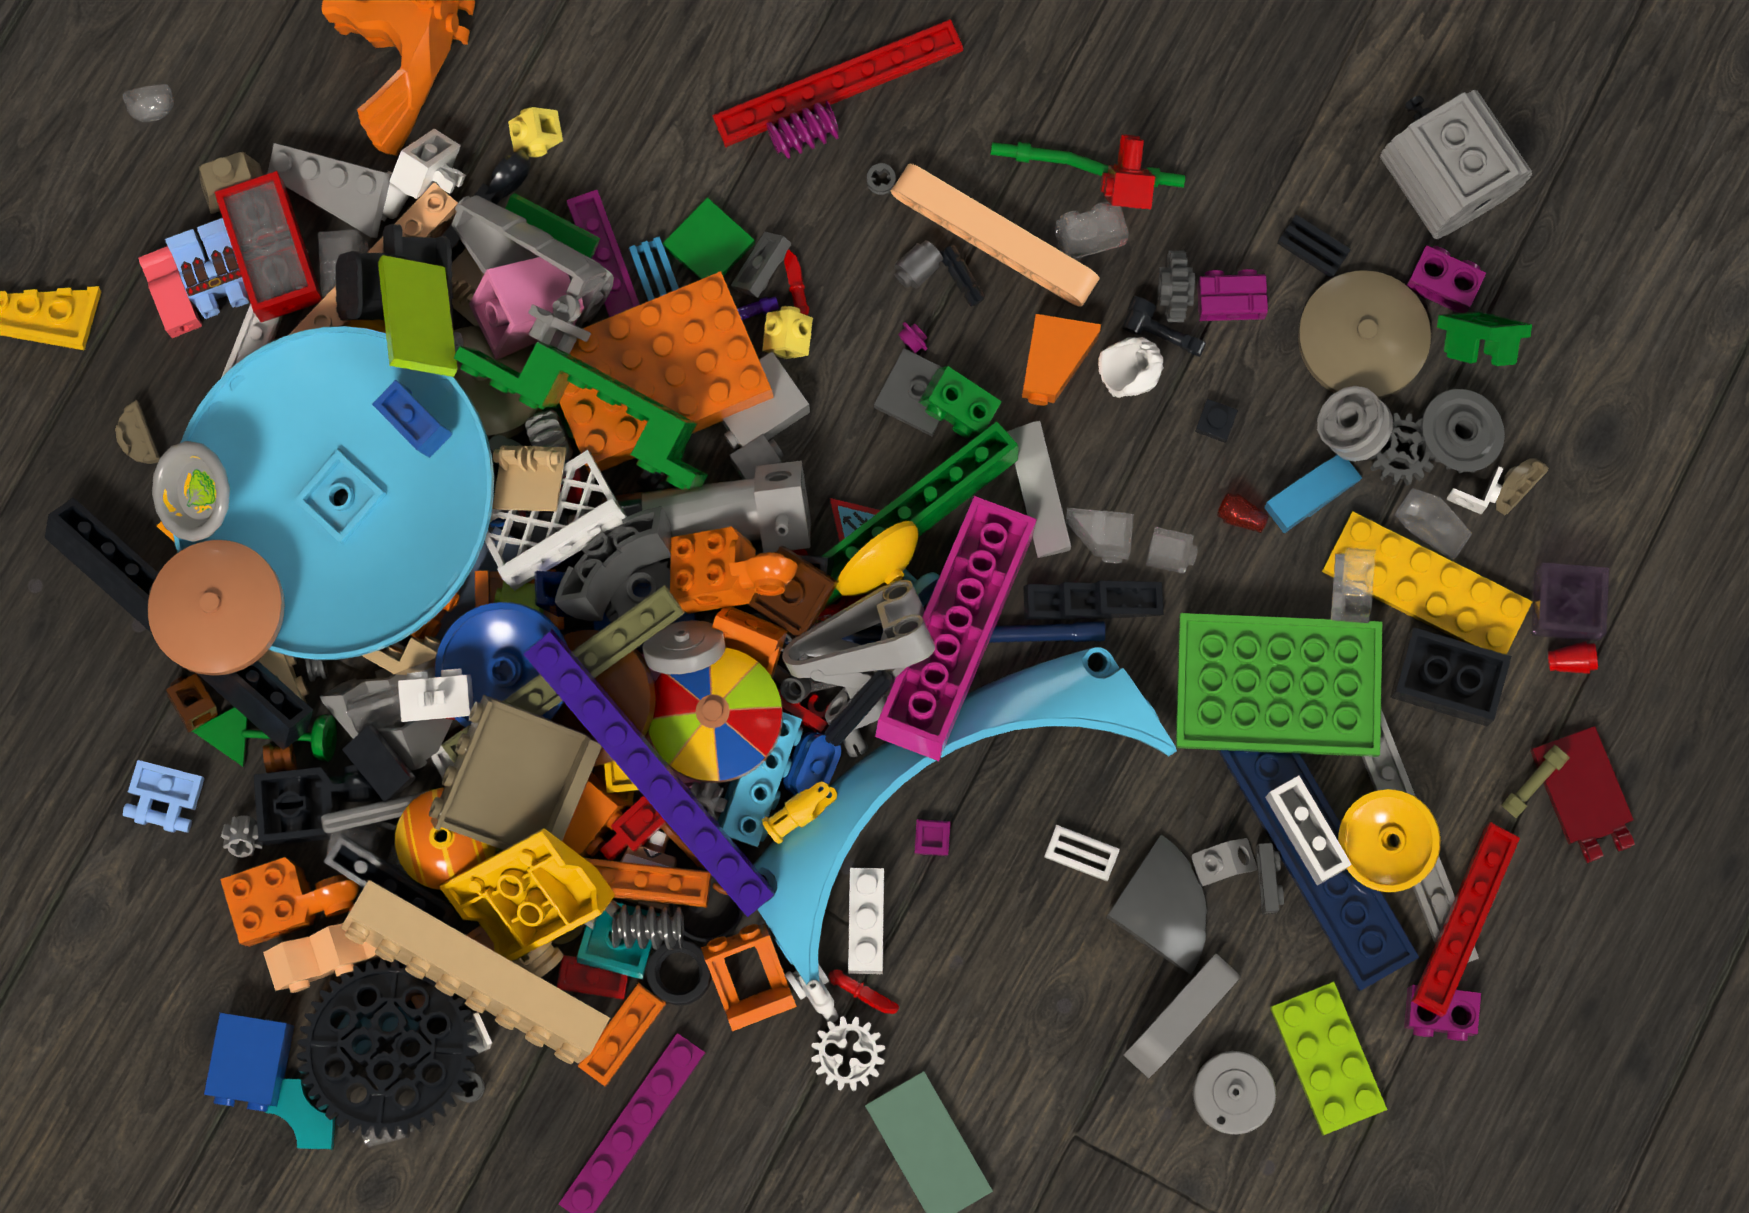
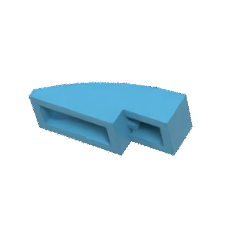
M1336 455L1270 499L1264 508L1285 534L1305 518L1312 516L1359 482L1362 477L1349 460H1344L1339 455Z

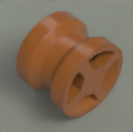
M272 744L263 745L266 773L297 770L293 744L285 750Z

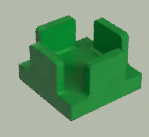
M1478 311L1439 315L1437 328L1447 330L1444 352L1447 353L1448 358L1467 363H1476L1480 339L1485 340L1484 354L1492 356L1491 364L1505 366L1517 363L1521 338L1531 337L1532 324Z

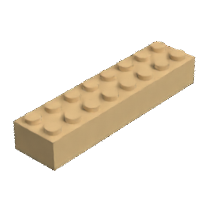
M368 880L341 926V929L346 931L345 936L360 945H363L364 942L377 948L375 953L381 958L393 962L394 959L406 965L405 970L411 975L420 979L426 976L436 982L435 987L449 996H453L454 993L466 999L465 1004L474 1011L483 1013L485 1010L496 1016L495 1021L499 1025L509 1030H513L514 1027L526 1033V1040L539 1047H543L545 1044L556 1051L554 1055L566 1063L572 1064L575 1061L579 1064L589 1056L610 1019L603 1013Z

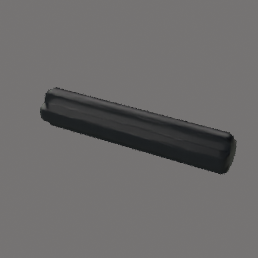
M879 670L825 731L826 742L839 746L892 687L894 682L891 673Z

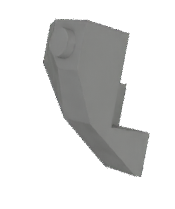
M435 667L422 671L428 673V678H435ZM386 669L375 671L377 678L360 680L354 678L339 684L320 696L322 703L353 739L367 725L373 724L410 770H416L427 764L426 760L439 751L453 721L442 718L401 722L398 681L407 680V675L393 674Z

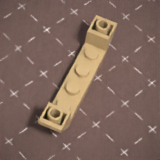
M427 635L424 639L410 638L405 651L390 645L379 651L362 656L393 674L407 675V673L422 672L435 667L436 655L441 641Z

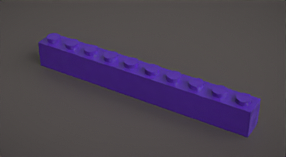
M550 629L525 650L523 655L747 917L774 896L772 886L553 629Z

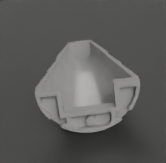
M478 195L471 198L466 196L456 205L455 211L457 212L451 225L482 273L485 274L487 269L541 257L570 276L571 282L566 294L575 297L577 300L580 298L583 300L584 309L575 326L582 328L584 322H590L606 301L614 282L612 273L595 260L554 239L547 232L528 224L525 218Z

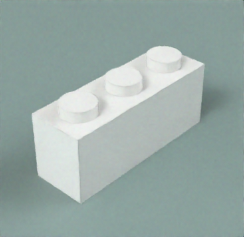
M1300 776L1293 778L1267 794L1266 800L1316 885L1321 884L1352 865Z
M850 868L849 974H883L884 868Z

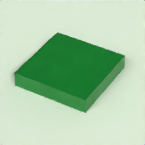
M708 197L663 242V247L699 280L720 271L724 277L755 245V240Z

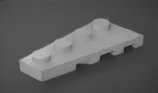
M274 143L267 174L277 171L286 187L369 237L377 238L392 174Z

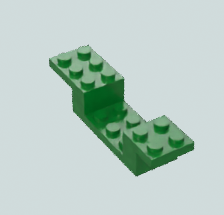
M537 342L521 373L475 348L459 346L453 357L462 363L460 366L461 370L475 377H489L491 379L489 385L504 393L520 394L519 401L534 409L540 408L544 410L545 407H557L569 382L582 389L592 390L594 388L598 390L596 396L611 405L617 404L621 406L624 404L628 407L626 413L641 421H648L630 454L639 459L637 462L639 467L653 474L655 472L667 474L666 481L683 490L685 488L690 490L691 487H702L708 476L679 459L697 425L696 422L551 344L547 345Z

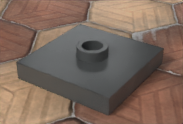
M903 348L874 404V408L933 437L940 421L929 416L925 412L926 407L918 402L937 369L942 367Z

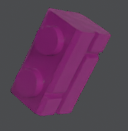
M1253 269L1238 271V275H1225L1224 271L1212 270L1205 272V276L1199 277L1197 283L1199 321L1265 319L1268 312L1266 274H1257V270Z

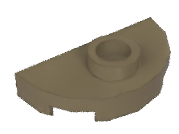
M135 400L124 408V413L119 418L118 425L115 428L117 442L123 452L135 461L146 464L158 463L161 457L140 403Z
M1530 458L1519 466L1512 467L1505 475L1502 489L1496 500V510L1503 515L1508 514L1548 472L1549 468L1546 464L1537 458Z

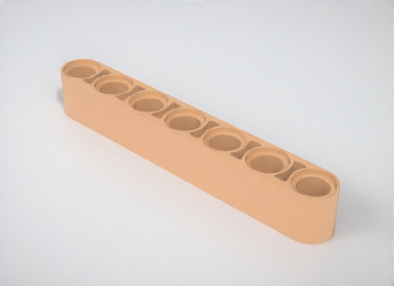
M914 164L907 165L891 190V194L903 204L1075 306L1082 307L1100 279L1090 268Z

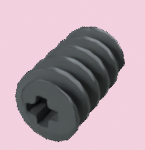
M622 905L619 914L614 912L613 948H618L623 938L626 948L629 949L633 947L637 939L640 949H645L649 940H651L653 948L658 950L664 940L668 950H673L676 941H678L682 950L684 917L681 907H677L674 916H670L667 906H663L660 916H656L653 906L649 907L646 915H642L640 905H636L633 914L629 915L627 906Z

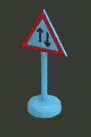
M830 498L840 542L881 511ZM904 569L903 578L911 581L924 607L929 602L940 575L930 572L916 580Z

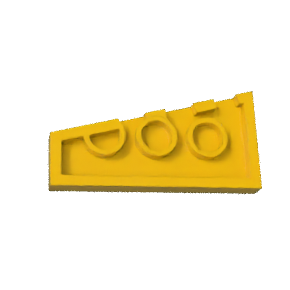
M99 286L87 287V290L57 288V291L38 292L37 289L24 290V293L7 294L6 291H0V335L85 350L101 290Z

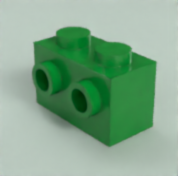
M949 366L937 369L918 403L926 407L925 412L929 416L939 421L945 419L953 425L952 430L962 437L969 438L970 436H979L986 430L1002 401Z

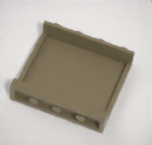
M483 694L481 701H476L470 711L469 721L472 723L468 733H462L455 749L458 756L454 766L449 765L445 771L442 785H445L442 795L440 798L435 797L429 811V816L432 817L431 823L437 830H440L442 827L502 850L543 828L562 841L602 746L592 735Z

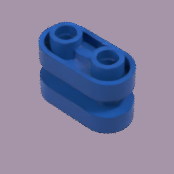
M818 732L803 734L791 756L792 763L789 773L783 778L786 790L790 794L796 795L805 789L811 788L818 782H825L829 785L841 757V746H834L826 742L825 734ZM820 787V788L818 789V791L820 792V791L823 790L824 788H823V787Z

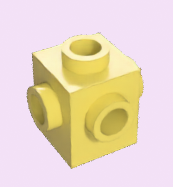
M536 107L526 108L520 111V115L508 121L514 152L524 150L529 157H540L547 154L548 149L563 141L557 110Z
M782 306L780 311L768 312L764 326L762 351L767 353L773 352L775 356L784 359L808 356L813 317L800 313L799 308L792 306Z

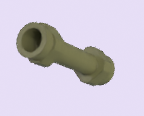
M1555 744L1543 756L1546 760L1515 795L1511 793L1501 804L1515 818L1527 807L1525 803L1556 768L1560 770L1570 757Z

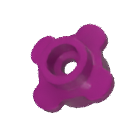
M903 322L904 329L897 334L913 353L918 352L921 348L926 351L928 348L924 341L927 339V336L915 323L910 327L906 322Z

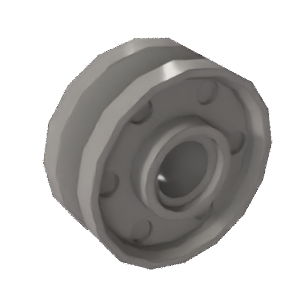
M1359 386L1343 388L1331 395L1323 404L1317 418V431L1321 440L1342 459L1354 462L1366 460L1377 454L1388 442L1393 430V417L1389 408L1368 388Z

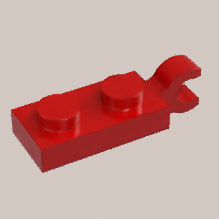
M643 795L611 825L617 834L600 851L611 861L618 857L627 845L632 851L636 852L667 822Z

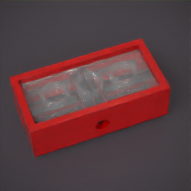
M275 171L214 192L253 312L262 323L318 304L323 298L285 184L279 173Z

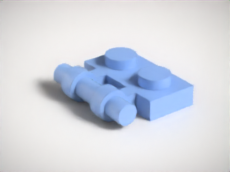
M137 760L128 793L140 796L138 806L126 803L123 809V816L134 819V822L146 825L147 823L163 826L165 831L175 833L176 830L188 833L192 820L180 817L182 807L191 810L196 809L205 778ZM153 800L168 803L167 813L152 810Z

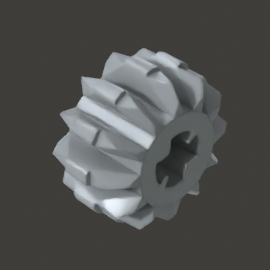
M552 409L545 412L541 411L527 419L525 428L532 446L566 447L565 461L572 457L573 449L557 412Z

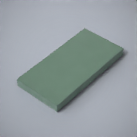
M924 1071L865 1105L926 1213H957L993 1192Z

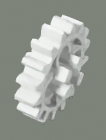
M844 1016L840 1017L839 1026H835L831 1021L827 1022L830 1031L825 1033L819 1030L817 1034L822 1039V1042L812 1043V1048L819 1051V1055L811 1057L812 1062H820L822 1065L816 1070L817 1075L826 1072L828 1076L825 1084L829 1085L836 1080L838 1081L837 1085L840 1091L844 1088L845 1083H850L852 1091H856V1082L859 1081L867 1087L869 1085L867 1076L871 1074L878 1077L879 1073L874 1067L876 1064L883 1065L885 1062L882 1058L877 1057V1053L885 1050L884 1045H876L875 1043L880 1038V1033L871 1035L869 1033L871 1024L868 1022L863 1027H860L858 1017L853 1019L852 1024H847ZM849 1031H855L858 1033L859 1039L853 1045L854 1052L859 1054L867 1051L871 1054L872 1059L868 1064H862L857 1058H851L849 1062L851 1073L847 1077H842L838 1074V1068L843 1064V1056L840 1054L829 1056L825 1053V1048L828 1044L832 1043L837 1045L839 1049H846V1034Z

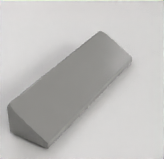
M1040 420L1007 431L1018 444V461L1014 464L1027 516L1037 519L1033 533L1037 558L1070 551L1071 543Z

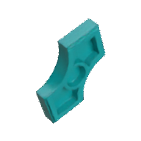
M282 1079L277 1107L268 1105V1111L265 1113L275 1114L289 1123L295 1133L298 1149L333 1150L335 1118L329 1120L325 1116L326 1113L321 1112L310 1103L304 1091L303 1079Z

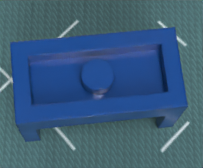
M397 380L372 403L417 451L429 458L453 434L420 404L408 387Z

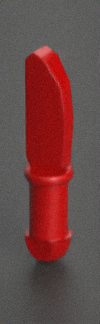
M787 250L784 263L794 307L799 308L800 313L808 316L809 306H807L801 266L797 256L790 250Z
M838 969L829 972L828 978L832 985L839 986L851 993L854 998L858 997L883 1013H897L899 1009L897 1003L864 986V983L857 982Z

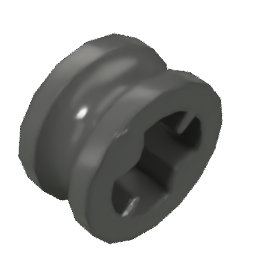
M885 163L873 165L867 173V185L875 194L885 195L891 192L896 184L894 170ZM887 173V181H890L889 184L881 183L879 187L874 184L876 178H872L873 175Z
M305 659L308 677L311 682L316 681L317 677H322L323 680L328 679L326 660Z
M466 1071L465 1074L472 1077V1082L477 1081L478 1088L473 1089V1096L466 1097V1092L464 1096L456 1094L455 1096L461 1101L471 1103L483 1096L485 1083L478 1074Z

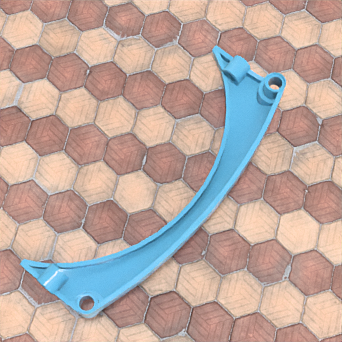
M1094 647L1020 670L968 693L941 758L956 749L986 737L1014 730L1045 726L1082 727L1112 732L1139 740L1168 757L1177 750L1160 723L1155 710L1141 694L1124 668H1119L1112 655L1106 649ZM1093 653L1099 654L1103 660V666L1098 672L1092 671L1088 666V658ZM885 742L829 785V787H833L837 791V798L817 818L803 828L798 826L783 837L782 843L777 844L773 841L753 864L760 874L766 877L767 882L774 891V896L757 910L776 937L775 941L790 964L794 965L806 985L811 980L819 981L818 949L822 921L832 886L850 848L879 807L905 782L937 760L890 742ZM829 792V794L827 795V798H831V796H832V793H831V792Z

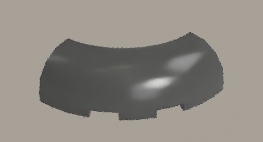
M662 506L646 509L622 519L623 525L615 528L608 534L602 531L582 549L585 554L575 567L569 566L564 574L556 594L555 603L557 606L574 618L586 621H602L611 597L630 576L649 564L671 558L672 531Z

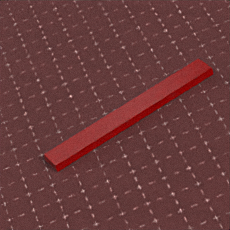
M951 19L714 114L712 117L724 146L728 147L767 131L766 123L771 122L775 127L778 126V118L780 117L790 122V113L795 112L799 117H802L803 108L807 107L811 112H814L815 103H820L823 107H826L827 100L830 105L960 53L963 51V45Z

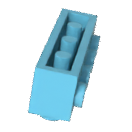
M783 712L781 733L769 757L751 773L730 781L724 799L728 800V803L716 822L731 839L758 847L760 841L763 842L768 832L764 828L761 819L765 816L769 817L771 809L774 810L779 802L781 792L778 788L782 777L785 778L791 768L792 760L789 756L792 747L797 746L802 736L801 718Z

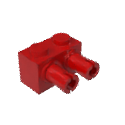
M1121 134L1118 163L1109 165L1108 173H1102L1100 191L1104 193L1105 198L1112 206L1151 209L1155 176L1148 169L1141 168L1144 140L1140 139V136Z

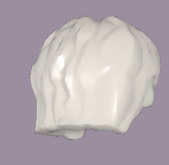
M1128 337L1110 345L1100 352L1098 358L1099 374H1101L1102 382L1109 389V393L1117 398L1136 396L1150 391L1157 385L1161 371L1164 369L1162 365L1164 361L1163 356L1160 354V349L1157 348L1155 343L1143 337Z

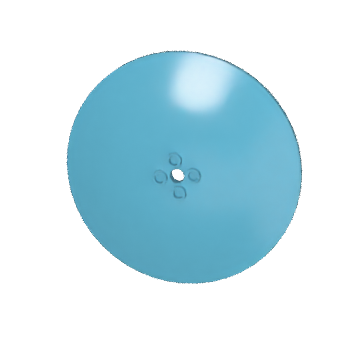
M348 326L321 327L287 335L262 346L233 366L212 387L195 411L181 442L191 441L204 444L218 456L227 473L230 497L229 509L224 521L210 537L192 542L179 539L173 534L177 552L199 542L227 540L251 548L271 565L280 580L285 602L281 629L276 640L269 648L273 652L312 660H338L362 656L395 644L419 630L451 601L470 574L483 547L493 507L494 472L491 450L481 418L470 397L454 377L389 366L386 333ZM395 380L408 387L420 404L441 425L453 433L430 458L417 451L372 405ZM340 489H346L348 492L346 503L336 506L334 503L335 493Z

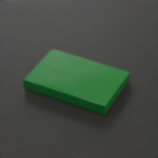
M516 193L510 196L506 205V210L525 218L528 224L547 232L554 239L592 259L601 238Z

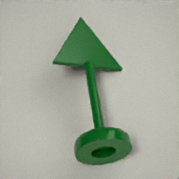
M235 707L192 731L242 767H245L247 738L270 739L261 730H248V718ZM329 714L317 717L313 724L312 733H305L296 740L311 741L313 755L319 761H330L336 748V722L334 717Z

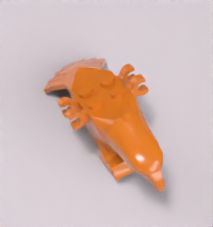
M475 0L322 1L321 9L323 15L329 23H335L334 28L343 35H348L351 32L361 34L375 48L395 46L402 56L400 69L357 109L360 124L367 132L372 144L379 151L398 156L414 128L420 109L425 103L434 80L450 51L453 39L468 45L470 31L463 26H459L457 13L458 9L465 10L469 15H473Z

